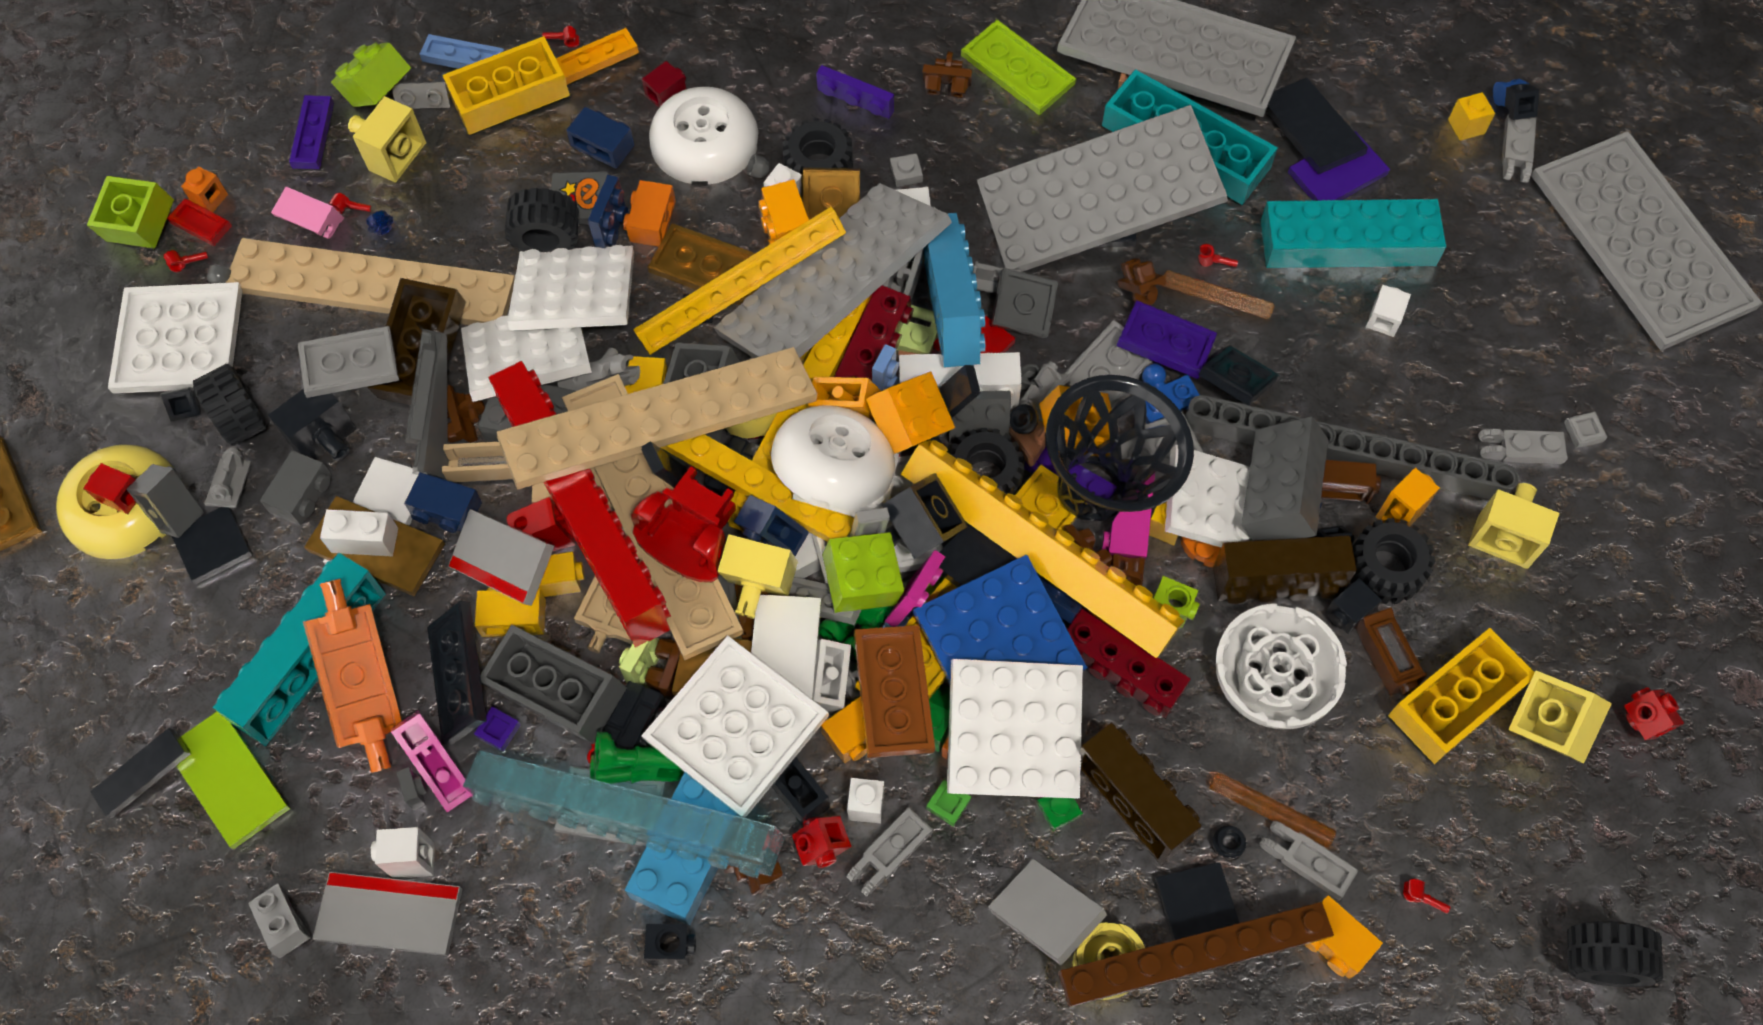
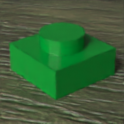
M1042 797L1037 800V805L1053 832L1082 817L1083 813L1074 798Z

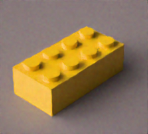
M544 36L442 75L450 97L469 135L570 96L564 73Z
M1488 628L1399 702L1388 716L1431 762L1436 764L1531 682L1535 672L1491 628Z

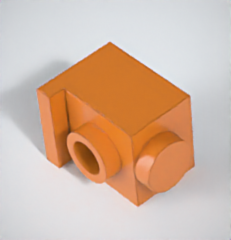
M199 166L186 174V180L181 186L189 198L188 200L211 212H214L228 196L217 175ZM208 190L213 192L209 199L205 196Z

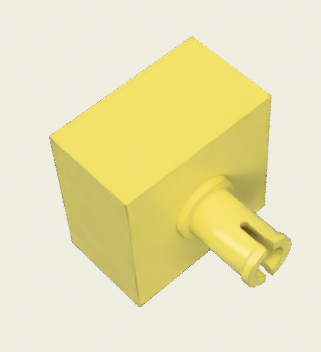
M385 96L366 120L358 115H354L348 123L349 131L355 133L353 139L368 170L395 183L426 144L413 109Z
M1519 483L1516 487L1515 495L1498 489L1478 515L1468 546L1528 569L1550 544L1559 513L1533 503L1537 489L1531 484Z
M728 534L718 573L727 582L743 586L735 614L744 617L746 615L748 618L754 619L761 592L789 596L798 564L791 550Z
M1535 671L1508 730L1584 764L1612 703L1595 693Z

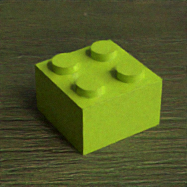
M375 42L369 46L364 44L353 53L355 58L349 64L346 62L335 71L337 76L331 83L353 107L376 105L411 67L390 42L381 44Z
M106 176L87 226L106 242L155 249L174 199L156 182Z
M891 532L829 539L822 557L834 612L896 606L904 592Z

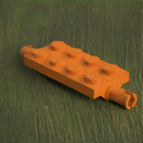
M341 578L321 583L320 587L322 588L328 612L325 613V616L304 621L303 624L336 746L341 748L360 743V745L365 747L371 773L381 771V768H390L392 766L389 762L383 739L386 738V734L391 732V728L402 720L371 605L367 604L352 609L351 606L347 607Z

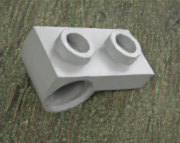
M278 883L248 903L268 949L279 959L311 938L308 929L295 913L285 890Z

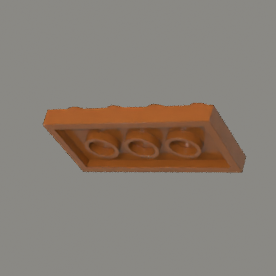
M919 625L855 629L854 641L867 757L934 753L935 742Z

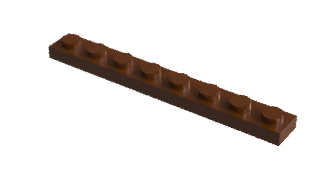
M1319 902L1063 969L1058 974L1068 1008L1329 939L1334 936L1323 903Z

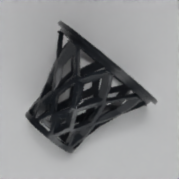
M1099 375L1081 380L1061 394L1051 409L1047 420L1046 446L1050 460L1059 475L1057 481L1059 498L1067 510L1081 519L1103 521L1113 517L1119 511L1135 512L1157 507L1172 498L1181 489L1190 474L1194 458V445L1187 421L1178 407L1165 394L1138 379L1121 375ZM1099 391H1120L1132 395L1122 400L1109 412ZM1082 398L1073 421L1064 413L1075 401ZM1146 401L1153 405L1170 425L1145 429ZM1092 404H1094L1101 419L1089 431L1084 422ZM1134 408V428L1119 436L1117 419ZM1108 422L1110 439L1096 446L1094 439ZM1064 427L1070 430L1067 447ZM1079 432L1083 438L1074 450L1077 433ZM1138 436L1132 456L1130 458H1122L1121 445ZM1164 437L1154 455L1140 456L1146 439ZM1175 441H1177L1178 445L1177 467L1161 463L1172 449ZM1110 453L1111 457H1106L1105 454ZM1114 462L1117 463V464H1118V468H1117L1116 466H1114L1112 463H1114ZM1084 463L1102 466L1116 479L1119 486V494H1116L1113 500L1097 496L1095 492L1092 491L1091 493L1076 481L1077 474H1071L1069 470ZM1140 465H1151L1138 479H1134ZM1156 471L1166 474L1149 485L1144 484ZM1162 489V490L1159 491L1157 494H1155V495H1153V496H1151V497H1148V494H1151V493H1153V492H1155V491H1158V490Z

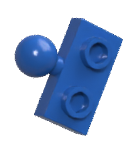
M1150 364L1143 370V381L1165 394L1178 407L1180 412L1187 410L1190 401L1194 397L1199 396L1189 375L1165 384L1166 372L1162 366ZM1146 401V424L1165 418L1153 405Z

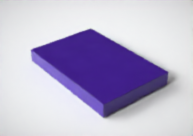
M1354 131L1368 147L1365 155L1321 174H1318L1309 162L1303 159L1290 166L1288 173L1312 201L1344 200L1387 176L1390 168L1362 137Z
M1136 300L1116 346L1199 379V373L1206 363L1217 332Z

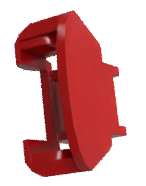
M690 466L673 490L666 488L662 491V494L658 491L652 493L633 509L631 513L634 524L633 535L637 544L646 554L671 571L687 579L712 583L719 577L718 568L726 544L722 528L736 511V505L731 501L734 493L727 488L721 497L699 484L694 479L697 471ZM670 498L673 502V505L670 504L669 506L665 507L664 504Z

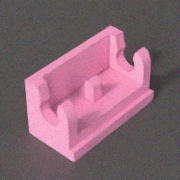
M285 187L271 212L274 216L301 226L317 235L322 236L324 233L323 237L327 239L331 238L339 223H342L344 219L333 206L289 187Z

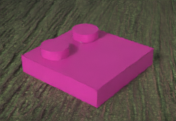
M936 550L930 554L910 579L896 606L893 607L885 620L886 623L892 627H897L914 607H922L929 596V593L925 591L929 584L934 586L943 572L939 566L945 558L944 555Z

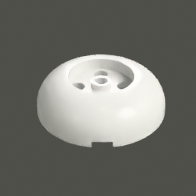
M715 87L689 88L670 97L657 110L649 131L650 149L657 165L672 178L692 184V181H708V184H715L734 177L747 167L752 155L757 150V123L749 107L736 95ZM718 126L721 127L723 132L717 131L716 128Z
M814 406L795 413L779 428L771 449L773 468L783 484L802 499L810 502L812 498L828 503L831 509L849 510L871 505L888 491L895 471V457L892 447L877 425L868 417L854 410L839 406Z
M1266 604L1251 608L1236 617L1226 628L1220 639L1216 653V674L1221 690L1230 704L1240 714L1259 725L1273 729H1296L1308 726L1330 712L1340 699L1345 688V667L1347 662L1339 639L1324 621L1302 608L1296 607L1294 609L1277 606V604ZM1273 647L1285 649V652L1274 653ZM1249 663H1258L1261 666V672L1259 673L1257 669L1250 667ZM1301 669L1305 672L1306 677L1303 681L1295 678V670ZM1271 688H1279L1282 691V696L1278 697L1272 694Z

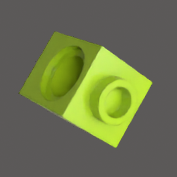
M1162 577L1154 599L1162 605L1168 604L1172 606L1169 602L1171 599H1176L1182 603L1183 607L1172 606L1179 612V617L1185 620L1180 628H1183L1187 618L1190 620L1194 619L1200 603L1194 601L1199 590L1168 577Z

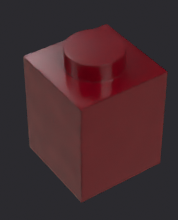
M667 61L642 78L645 96L658 108L676 93L686 90L685 74L680 68H674Z

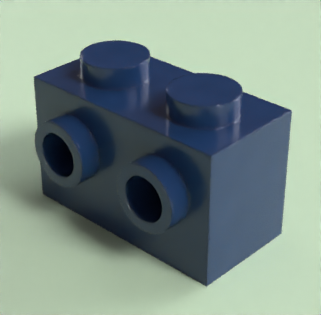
M587 107L582 109L566 129L572 148L615 169L618 168L635 146L631 128L625 123L616 122L606 117L602 112L593 111Z
M419 472L404 502L413 520L422 524H428V522L438 524L440 528L450 533L461 532L469 510L479 511L482 504L476 489Z
M749 495L734 521L744 529L742 535L746 538L791 550L794 556L797 555L809 534L807 529L776 506L752 495Z

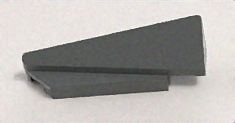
M422 329L405 442L417 444L412 474L418 475L421 472L440 479H446L442 473V466H448V458L443 450V445L448 444L447 336L441 332Z

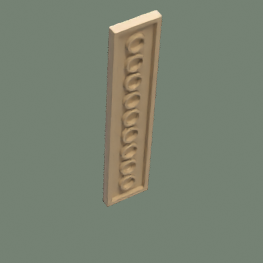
M241 238L230 267L231 275L226 283L239 282L243 294L389 314L399 280L404 278L457 289L466 301L460 324L470 325L507 316L515 276Z
M792 347L497 431V439L518 490L643 453L641 450L642 446L650 441L660 448L817 401V392L795 348Z
M619 374L568 394L562 397L567 411L624 396L628 393ZM636 454L594 467L609 501L623 526L625 535H629L637 550L636 554L639 560L644 561L651 574L654 586L659 587L665 598V605L671 615L666 620L684 661L720 645L727 635L733 639L744 634L718 579L712 583L687 579L654 560L637 544L633 535L634 524L631 518L633 509L652 493L658 491L662 494V491L666 488L674 489L671 485L653 474L644 454ZM669 498L664 506L673 505L672 500Z

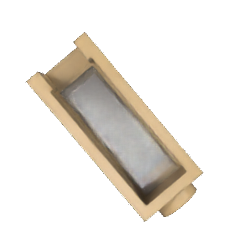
M499 442L443 445V450L449 459V466H442V473L447 481L457 483L513 479Z

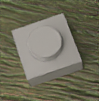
M917 153L890 158V167L896 187L923 182V174Z

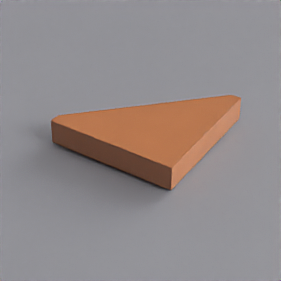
M1039 421L1036 429L1026 435L1019 434L1012 428H1009L1011 441H1017L1020 446L1019 452L1023 451L1024 459L1029 466L1035 465L1046 447V433L1043 421Z

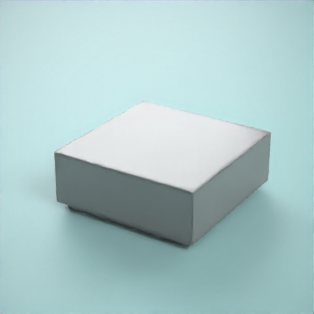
M1596 412L1569 417L1564 422L1575 448L1601 443L1607 438Z

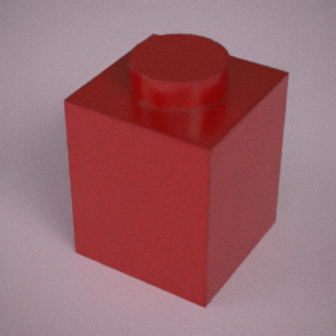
M100 463L95 472L90 475L88 482L83 488L98 502L127 515L136 503L127 491V488L135 479L131 475L103 463Z

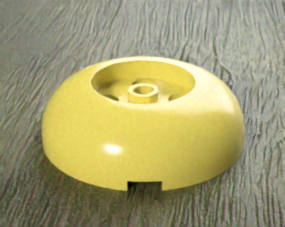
M113 445L87 455L68 472L60 486L56 503L58 522L68 540L82 552L102 559H121L134 556L145 551L144 547L159 537L163 538L166 534L160 533L155 524L145 515L137 503H135L127 515L95 500L83 489L90 475L95 472L100 463L131 475L135 480L152 464L174 468L162 455L146 447L138 445Z

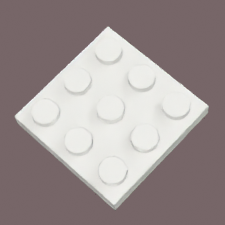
M1175 445L1170 450L1169 465L1177 467L1178 445ZM1194 450L1193 464L1186 482L1167 501L1165 532L1217 547H1222L1225 542L1253 541L1241 525L1250 467Z

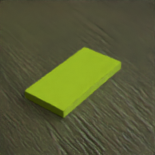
M999 20L992 23L961 49V56L1038 115H1041L1076 83L1074 76Z
M215 712L180 737L190 755L180 762L177 768L229 847L233 850L291 809L235 726L218 712Z

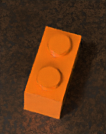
M639 181L637 191H633L631 195L630 214L626 213L623 223L630 242L659 247L667 233L676 203L673 185Z

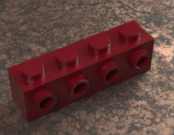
M883 285L873 292L834 377L869 378L872 381V367L884 345L886 344L897 349L902 338V334L899 333L903 323L908 325L911 320L914 308L911 307L910 296Z
M1083 609L1067 629L1087 668H1089V672L1095 678L1102 681L1106 679L1115 685L1116 690L1121 695L1127 698L1133 697L1141 702L1144 709L1152 715H1161L1166 719L1191 680L1188 676L1160 658H1155L1139 645Z

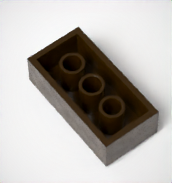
M400 278L386 326L390 327L399 381L367 386L378 399L407 405L411 404L422 329L441 332L447 336L448 365L466 301L457 289Z
M1350 536L1225 542L1213 566L1218 601H1227L1229 604H1240L1246 600L1259 599L1260 602H1272L1277 598L1289 597L1293 601L1304 600L1309 596H1321L1323 599L1336 598L1345 590L1357 571Z
M1111 722L1081 746L1079 751L1081 755L1080 771L1156 861L1163 866L1192 842L1202 827L1199 823L1200 818L1191 806H1184L1176 797L1177 792L1174 786L1167 779L1162 780L1156 774L1152 761L1144 753L1139 754L1131 745L1132 740L1128 733L1122 728L1117 729Z

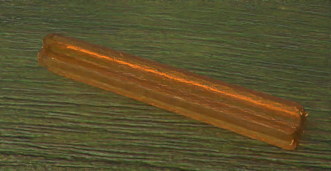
M1167 270L1164 274L1167 283L1163 285L1164 287L1269 319L1273 313V302Z
M1216 773L1210 784L1211 790L1272 821L1281 822L1297 833H1303L1324 847H1330L1336 837L1334 829L1222 773Z

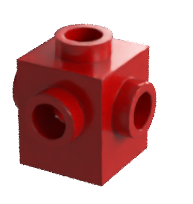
M1649 687L1632 694L1631 698L1633 701L1624 705L1628 712L1626 718L1634 730L1641 733L1644 740L1656 739L1684 724L1677 712L1679 706L1670 693H1665L1663 689L1651 691Z
M817 816L810 818L802 823L803 828L792 834L803 866L817 864L818 868L830 866L837 861L836 856L852 847L841 816L823 818Z

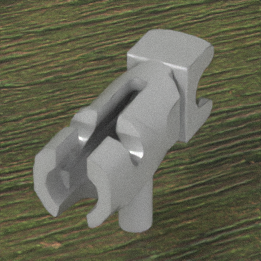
M609 348L601 359L590 362L592 373L559 380L557 385L561 388L578 391L619 374L624 386L632 385L640 377V367H627L626 361L632 360L634 356L631 354H618L616 349Z

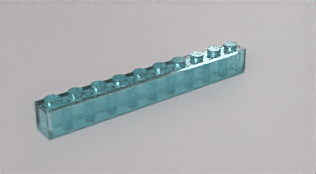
M480 750L463 785L473 795V801L485 806H490L494 802L500 804L502 809L511 813L518 814L520 810L529 812L528 814L531 817L541 821H547L548 817L557 819L559 824L571 829H576L577 825L587 827L586 830L597 836L605 837L606 833L616 835L618 840L627 844L635 845L636 841L644 842L648 848L657 852L665 853L666 849L677 851L676 854L687 860L696 861L697 857L708 859L707 863L721 869H727L728 865L738 867L739 872L755 878L759 876V873L768 876L772 875L785 839L783 834L774 825Z

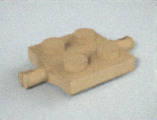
M594 577L574 617L575 623L588 627L595 632L587 648L599 654L607 637L617 638L633 644L597 578Z

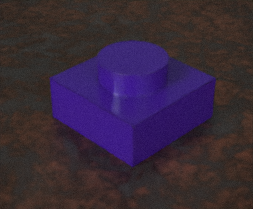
M491 707L486 714L487 721L476 729L474 735L478 739L504 752L521 724L518 720Z

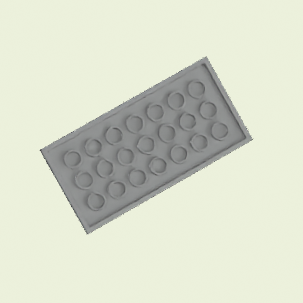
M1081 0L1058 44L1057 52L1131 75L1136 69L1169 88L1263 117L1294 46L1296 36L1178 0Z
M1191 105L977 179L1005 268L1017 271L1021 269V272L1228 202L1226 191Z
M1628 131L1535 168L1532 172L1531 177L1660 351L1755 311L1762 305L1761 300Z
M879 183L871 188L866 196L858 203L852 205L839 218L846 234L762 285L752 295L746 297L743 303L733 312L727 314L714 329L721 338L753 358L792 347L795 348L800 358L952 223L949 215Z

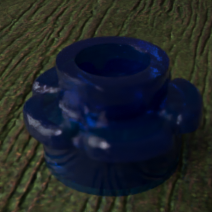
M385 210L371 214L366 220L369 226L368 232L378 236L387 234L392 229L394 222L393 217L388 215Z

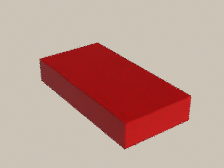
M186 198L167 218L172 225L214 247L232 227L228 220Z

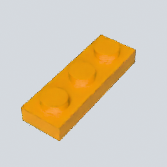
M624 28L556 58L564 73L568 85L639 53V50L627 28Z

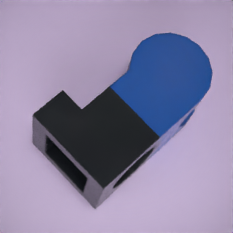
M1521 79L1495 83L1493 87L1495 104L1509 109V118L1519 120L1537 117L1540 89Z

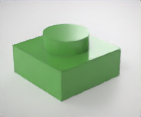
M944 779L927 804L926 810L954 827L970 803L972 796L968 794L947 793V781Z

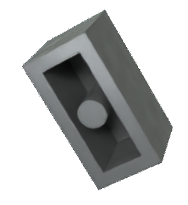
M291 450L260 499V502L270 514L302 526L305 519L313 513L315 503L321 493L325 492L329 487L332 475L323 462Z
M152 464L127 488V491L145 515L155 524L160 533L179 538L204 512L197 503L198 498L185 487L181 481L182 476L176 469L169 466L163 467Z

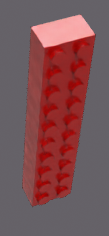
M522 361L488 377L512 427L557 415L547 392H543L541 382L534 369L528 371ZM591 469L543 482L634 647L636 648L670 631L666 619L671 617L665 605V598L659 587L654 586L651 574L644 561L639 560L636 554L637 550L629 535L626 536L622 530L623 526L614 510L611 511L608 499L601 486H597L594 481L595 477Z

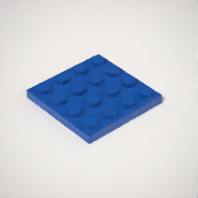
M1028 555L962 585L912 611L949 684L951 681L952 659L1083 665V671L1087 669Z

